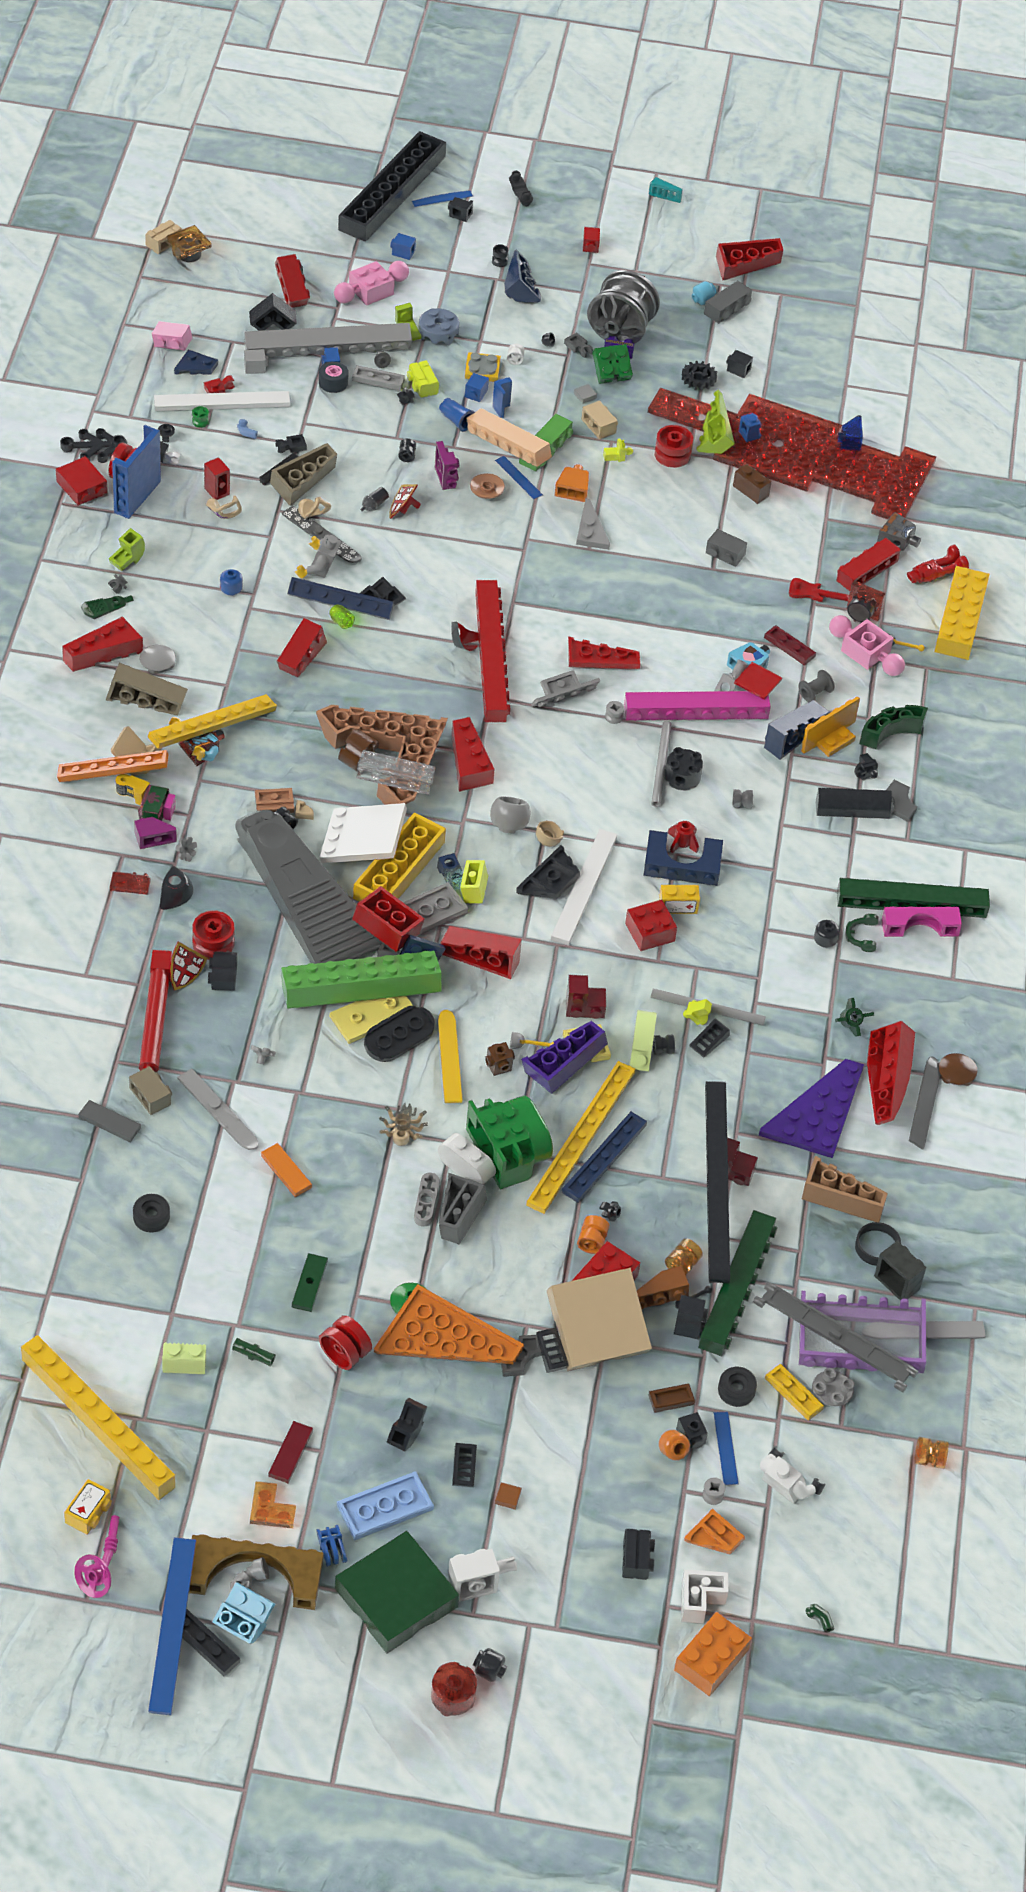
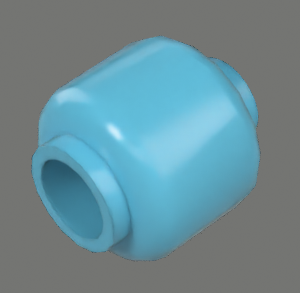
M704 281L693 287V294L691 296L695 303L705 305V302L715 296L717 291L712 283Z

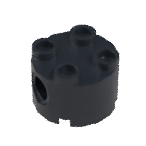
M676 747L669 754L666 762L665 780L669 782L672 788L686 791L690 790V787L694 786L695 788L698 786L703 768L701 753Z

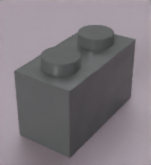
M716 529L707 540L705 553L736 567L746 554L747 542Z

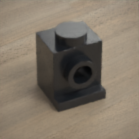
M454 197L448 204L449 217L467 222L473 214V200L466 201Z

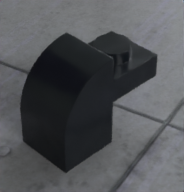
M411 1398L406 1399L401 1415L392 1425L386 1443L404 1452L408 1450L422 1429L427 1406Z

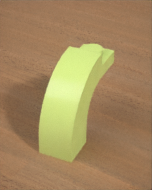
M637 1010L630 1066L635 1068V1070L649 1072L657 1015L655 1012Z

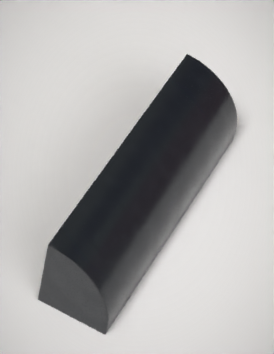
M818 788L815 802L816 816L890 819L892 791Z

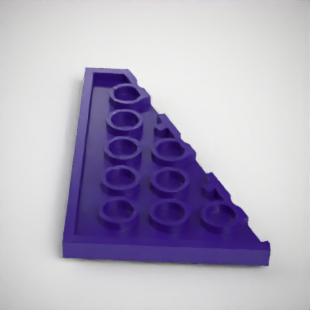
M844 1059L763 1125L758 1136L833 1158L864 1064Z

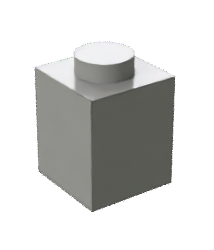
M264 349L244 350L245 374L265 373V367L269 366L268 356H265Z

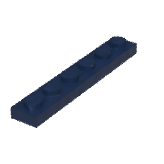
M295 577L291 578L287 592L291 596L390 620L394 606L392 601Z
M630 1111L562 1188V1193L579 1203L646 1127L647 1121Z

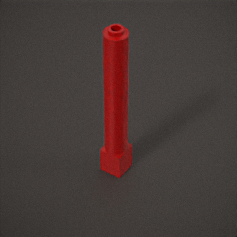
M152 950L150 981L139 1063L140 1071L149 1066L154 1072L159 1071L172 951Z

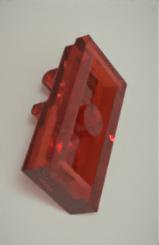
M113 872L110 891L148 895L151 878H149L147 873L137 875L136 872H133V874Z

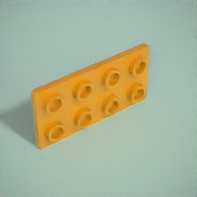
M857 696L852 700H848L841 707L835 708L828 715H824L815 723L809 724L805 728L801 752L805 754L817 746L830 757L854 742L856 736L847 727L856 721L860 698Z

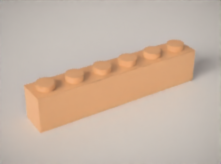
M482 408L467 417L470 433L521 458L527 463L538 467L552 457L548 442Z

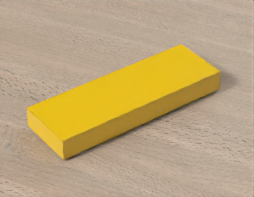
M779 1364L765 1375V1379L808 1421L824 1409V1405L782 1364Z

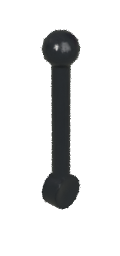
M706 1286L704 1290L690 1297L697 1298L705 1293L709 1294L712 1292V1287ZM680 1301L675 1302L676 1309L679 1308Z

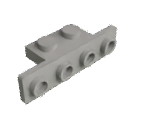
M574 670L544 679L540 684L545 696L535 699L531 703L532 707L539 706L541 708L548 705L550 701L559 702L565 699V696L570 695L574 697L579 695L580 691H592L597 688L596 685L600 682V679L597 678L580 684Z

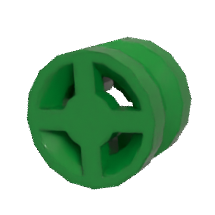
M203 406L195 407L192 410V424L198 428L206 427L209 424L208 409Z

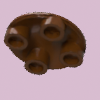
M951 1053L940 1060L939 1072L944 1083L969 1086L977 1076V1066L970 1057L960 1053Z

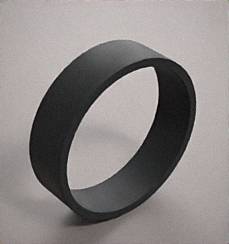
M872 1222L864 1225L858 1231L855 1250L864 1262L877 1266L879 1257L866 1253L860 1246L859 1238L869 1231L884 1232L891 1236L895 1242L898 1241L899 1243H901V1238L898 1232L890 1225Z

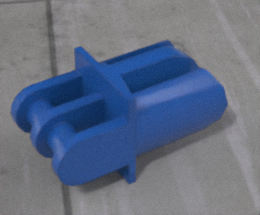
M335 1525V1528L330 1529L326 1527V1530L321 1531L316 1529L320 1550L323 1552L326 1566H331L328 1550L330 1551L333 1564H339L337 1547L342 1563H346L348 1560L339 1526Z

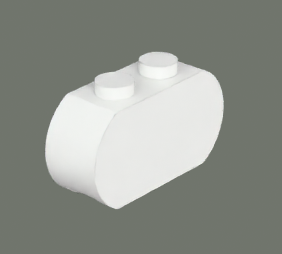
M459 1133L452 1134L438 1147V1154L442 1162L460 1177L485 1184L496 1174L495 1165L490 1157Z

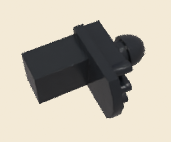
M868 753L860 755L859 764H857L854 770L855 775L861 778V780L869 777L872 779L877 778L878 763L876 760L872 759Z

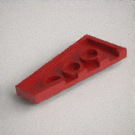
M568 636L569 667L640 669V651L621 647L614 649L610 648L607 644L595 645L591 644L588 640L583 639L581 642L574 640V637Z

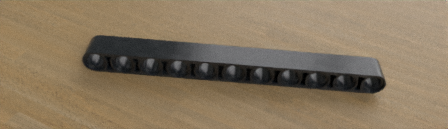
M706 1081L709 1283H730L726 1082Z

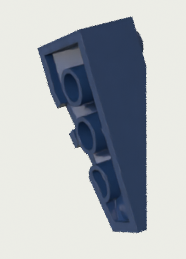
M517 249L514 251L504 283V292L507 297L513 298L516 302H540L541 294L538 288L535 289L534 284H536V281L530 274L532 271L528 261Z

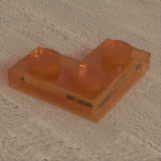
M256 1481L250 1524L293 1528L296 1505L275 1503L277 1484Z

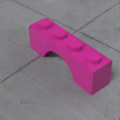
M884 907L881 919L884 937H903L905 931L915 925L931 927L940 937L959 936L962 926L959 907Z

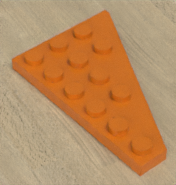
M417 1284L373 1350L376 1354L514 1364L523 1350L524 1344Z

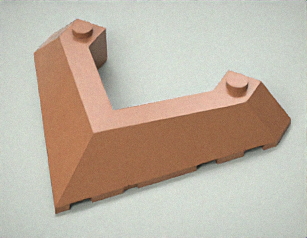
M329 705L316 711L323 734L335 749L346 745L345 741L348 736L357 729L379 742L378 748L399 752L394 774L378 782L377 797L384 805L407 804L415 800L448 718L441 717L439 720L431 719L427 715H410L383 710L370 712L364 711V708L357 707L343 709L339 708V705Z

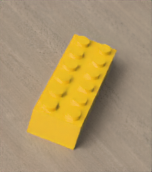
M956 566L934 652L969 660L989 580V573Z
M414 812L402 826L394 858L374 859L354 883L353 899L360 902L380 886L399 899L445 843L446 828Z

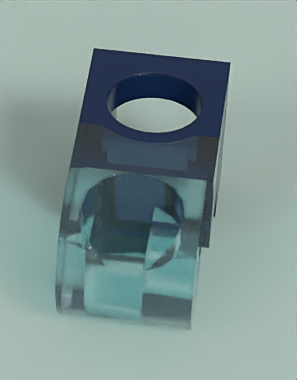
M455 853L438 857L437 869L439 873H442L446 883L449 882L453 889L460 888L463 872Z

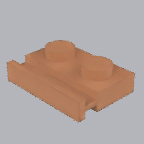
M292 788L255 790L257 811L270 810L275 812L280 807H286L290 813H294Z

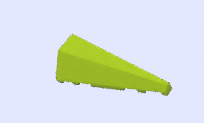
M717 390L714 392L715 400L710 403L712 409L708 411L702 428L704 434L699 438L701 443L696 447L698 452L722 454L734 445L723 394Z

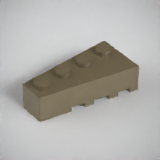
M328 443L273 469L270 484L291 506L336 467L337 453Z
M119 663L106 701L112 702L115 699L119 700L120 704L128 705V703L138 704L139 708L153 707L155 711L178 716L188 689Z

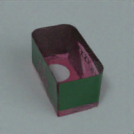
M154 785L147 786L138 809L139 819L154 817L158 820H163V806L169 795V788Z

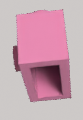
M159 321L152 332V338L155 347L186 350L192 340L190 325Z

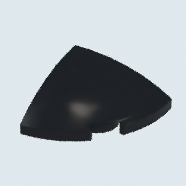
M381 577L372 586L369 585L360 592V594L392 601L394 606L406 600V597L384 577Z

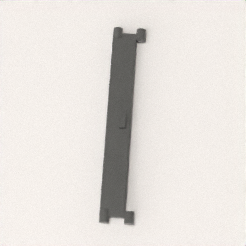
M767 1282L764 1286L767 1292L762 1298L756 1296L753 1300V1303L763 1308L765 1303L894 1379L896 1381L894 1388L901 1392H904L907 1388V1385L904 1384L909 1376L915 1378L918 1374V1370L775 1284Z

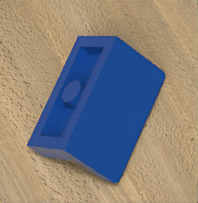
M510 377L494 381L492 407L500 418H504L505 408L510 407L512 380Z

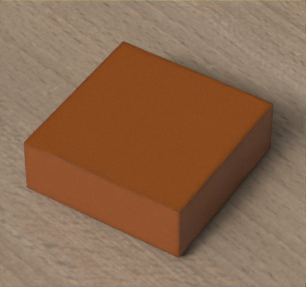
M501 1482L495 1504L516 1510L522 1488Z

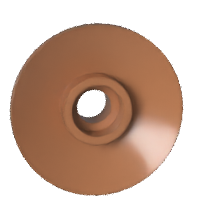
M489 473L475 476L470 483L471 491L476 496L485 499L500 496L505 487L500 477Z

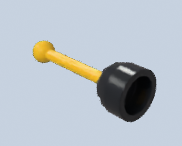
M887 633L894 638L892 646L894 644H898L911 648H916L919 651H924L925 649L924 645L922 644L918 646L910 643L897 641L894 635Z

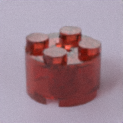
M449 1662L441 1665L436 1670L432 1679L431 1700L433 1705L444 1716L461 1715L474 1706L477 1690L476 1675L471 1668L459 1665L460 1663Z

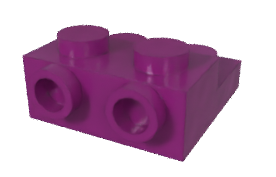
M437 441L434 467L442 490L454 489L457 486L456 481L459 480L457 470L460 467L459 459L455 457L454 452L448 451L443 441Z

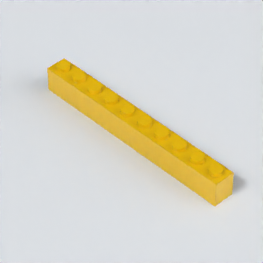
M36 1335L21 1346L22 1361L158 1500L175 1488V1474L39 1335Z

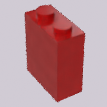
M86 456L56 468L57 483L77 506L108 493L107 480Z

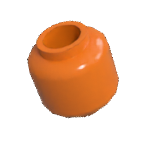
M668 1430L659 1439V1449L669 1459L681 1460L688 1454L690 1443L688 1438L681 1432Z

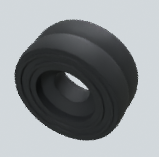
M145 1194L135 1201L133 1205V1221L140 1230L153 1233L167 1226L170 1220V1206L164 1197L158 1194ZM148 1210H155L157 1214L155 1216H148L146 1212Z
M735 1366L726 1369L719 1379L718 1393L720 1398L726 1404L734 1407H742L749 1404L756 1393V1378L750 1370L744 1367ZM740 1383L743 1389L735 1390L732 1388V1384Z

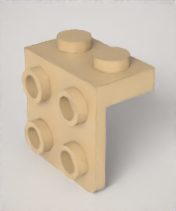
M127 726L124 727L112 746L111 753L117 757L161 751L162 748L158 749L154 744L146 746L135 732ZM150 770L142 772H133L130 774L132 776H137L140 774H147Z

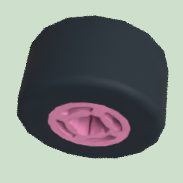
M339 362L323 364L319 369L320 387L330 393H338L345 390L348 386L349 370L344 364Z

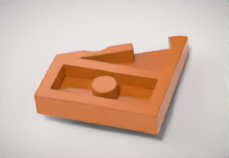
M713 1508L684 1537V1541L726 1554H731L745 1540V1536Z

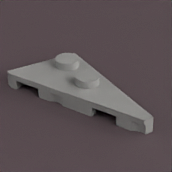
M585 499L576 545L609 550L610 542L590 499Z

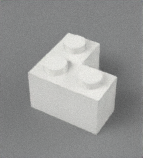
M684 1570L681 1590V1622L704 1623L706 1604H726L728 1572Z

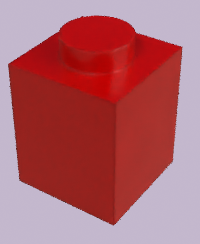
M584 227L583 252L598 253L600 228Z

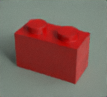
M219 457L204 463V489L216 500L230 495V469Z

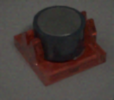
M853 581L846 608L849 616L854 622L857 621L860 624L866 619L879 621L886 593Z

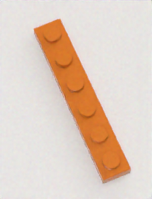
M167 750L59 764L57 778L59 782L167 768L169 755Z

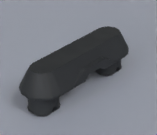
M518 170L512 171V175L509 177L515 196L519 198L521 204L527 207L533 202V196L528 190Z

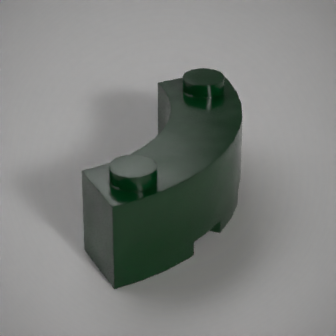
M905 705V707L895 708L892 706L881 710V713L872 716L864 725L859 744L877 749L878 745L891 735L898 733L921 734L928 707Z

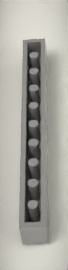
M410 323L247 331L244 335L245 350L264 349L265 356L268 357L306 356L308 354L323 355L324 348L338 347L339 353L406 350L411 348L412 342Z

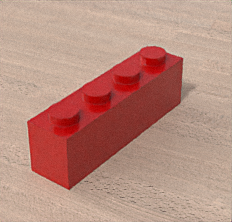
M884 538L880 542H876L871 548L864 550L859 556L853 557L850 562L841 565L837 570L836 581L850 592H853L898 562L901 549L887 538Z

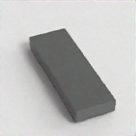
M91 1100L85 1104L78 1114L80 1119L128 1142H131L141 1129V1124Z

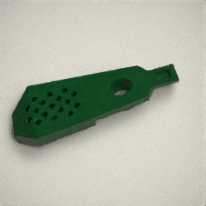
M132 595L127 597L113 596L106 599L100 598L84 602L81 609L88 617L97 619L125 607L126 603L134 601Z

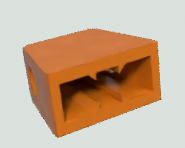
M580 464L574 465L573 468L565 467L556 482L554 496L585 502L588 493L589 472L583 470L584 468Z

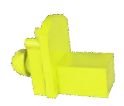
M620 438L617 439L616 447L604 448L603 450L605 461L618 460V462L625 461L626 455L633 454V449L631 447L625 448L624 440Z
M707 999L700 1001L692 1000L688 1003L687 1009L684 1010L683 1016L690 1018L696 1025H704L707 1023L712 1003Z

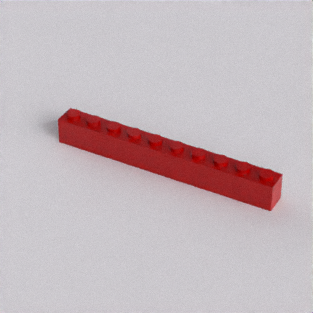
M476 580L475 597L485 722H506L511 708L510 704H507L509 702V691H506V688H508V677H505L507 675V664H504L506 662V651H503L505 649V638H502L504 636V625H501L503 623V613H500L502 611V600H499L501 598V587H498L497 580Z

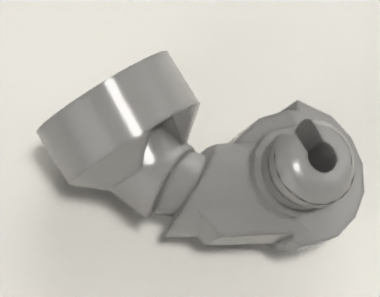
M262 1557L253 1560L252 1565L247 1567L246 1571L243 1570L241 1573H238L230 1583L231 1590L235 1582L251 1590L254 1578L259 1582L269 1579V1569L265 1559Z

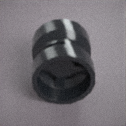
M502 244L495 245L492 252V264L496 267H505L508 263L509 249Z
M409 438L401 440L398 457L403 462H412L415 459L416 442Z
M280 807L274 812L276 815L280 814L292 830L297 826L298 819L294 815H290V811L286 807Z
M673 1034L666 1035L665 1038L660 1035H654V1055H659L662 1052L674 1054L675 1039Z

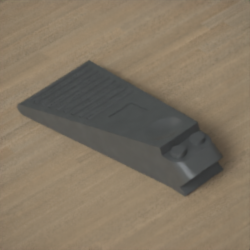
M258 810L236 821L235 828L239 836L237 838L238 842L251 859L310 963L317 964L328 961L335 962L355 959L380 948L382 941L352 920L356 909L355 903L280 814L276 815L270 810Z

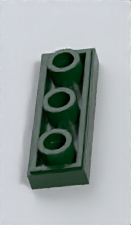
M308 1253L292 1301V1308L312 1312L328 1263V1257Z

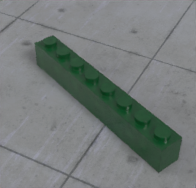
M839 878L837 887V907L884 910V907H959L960 916L987 918L990 908L989 889L852 878Z
M753 1210L730 1265V1283H723L701 1334L699 1349L721 1357L725 1349L729 1350L732 1342L730 1335L731 1333H736L739 1324L737 1318H742L746 1307L743 1305L744 1301H749L752 1293L750 1286H755L759 1275L756 1273L757 1269H762L765 1261L763 1255L764 1253L768 1254L772 1242H769L770 1238H775L778 1227L775 1226L776 1217Z

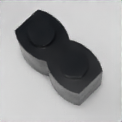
M214 951L213 957H210L209 969H212V972H208V984H211L212 990L235 991L238 963L237 952Z

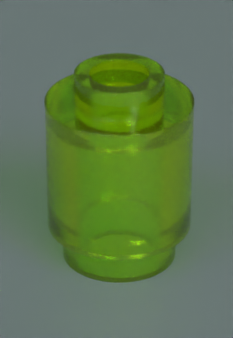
M336 604L329 611L331 619L342 629L353 626L355 616L344 606Z

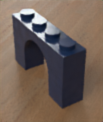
M649 830L643 876L718 886L723 840L705 838L701 858L693 863H680L673 860L666 851L668 832Z

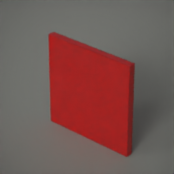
M751 662L734 681V684L765 700L781 682L782 677Z

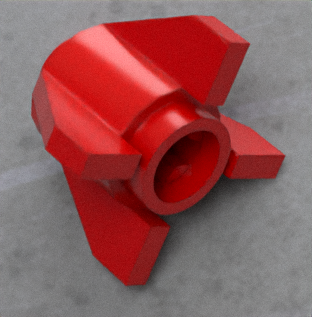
M680 821L668 828V834L674 838L670 847L671 853H674L679 847L686 848L688 846L695 853L699 851V844L695 836L697 828L691 822Z

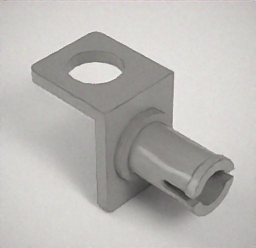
M738 659L732 673H723L714 691H722L721 686L723 683H728L730 685L729 691H734L737 686L734 684V681L746 669L748 664Z

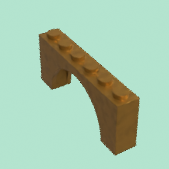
M204 1534L192 1535L191 1539L196 1540L189 1593L205 1595L211 1580L226 1567L240 1562H253V1560L263 1557L267 1565L279 1571L288 1581L293 1593V1607L315 1610L323 1565V1552L314 1549L302 1550L292 1546L279 1547L270 1543L257 1544L248 1540L235 1541L226 1537L213 1538Z

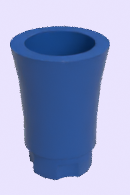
M450 398L444 399L439 406L441 413L453 422L460 431L468 430L467 417L475 413L473 410L460 405Z

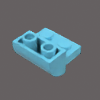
M235 1582L227 1600L222 1602L212 1623L252 1644L266 1628V1621L275 1603Z

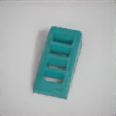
M655 177L650 182L649 195L677 203L681 202L683 189L658 177Z

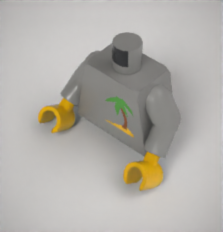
M325 535L321 540L316 536L311 538L313 541L309 545L315 550L318 549L311 566H307V569H305L303 565H299L296 568L295 573L299 578H304L307 574H317L324 578L326 577L341 544V541L334 535Z

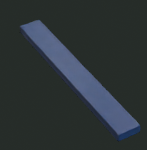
M176 1537L173 1539L148 1710L152 1714H172L196 1547L195 1539Z

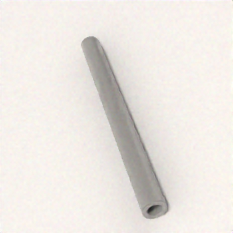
M668 720L664 721L662 725L651 805L654 807H659L661 804L672 723Z
M654 988L651 993V998L688 1007V1003L692 1000L700 1001ZM712 1003L710 1013L762 1026L766 1016Z

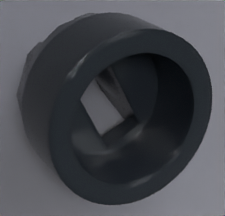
M552 332L544 334L541 339L542 344L553 346L555 344L554 334Z

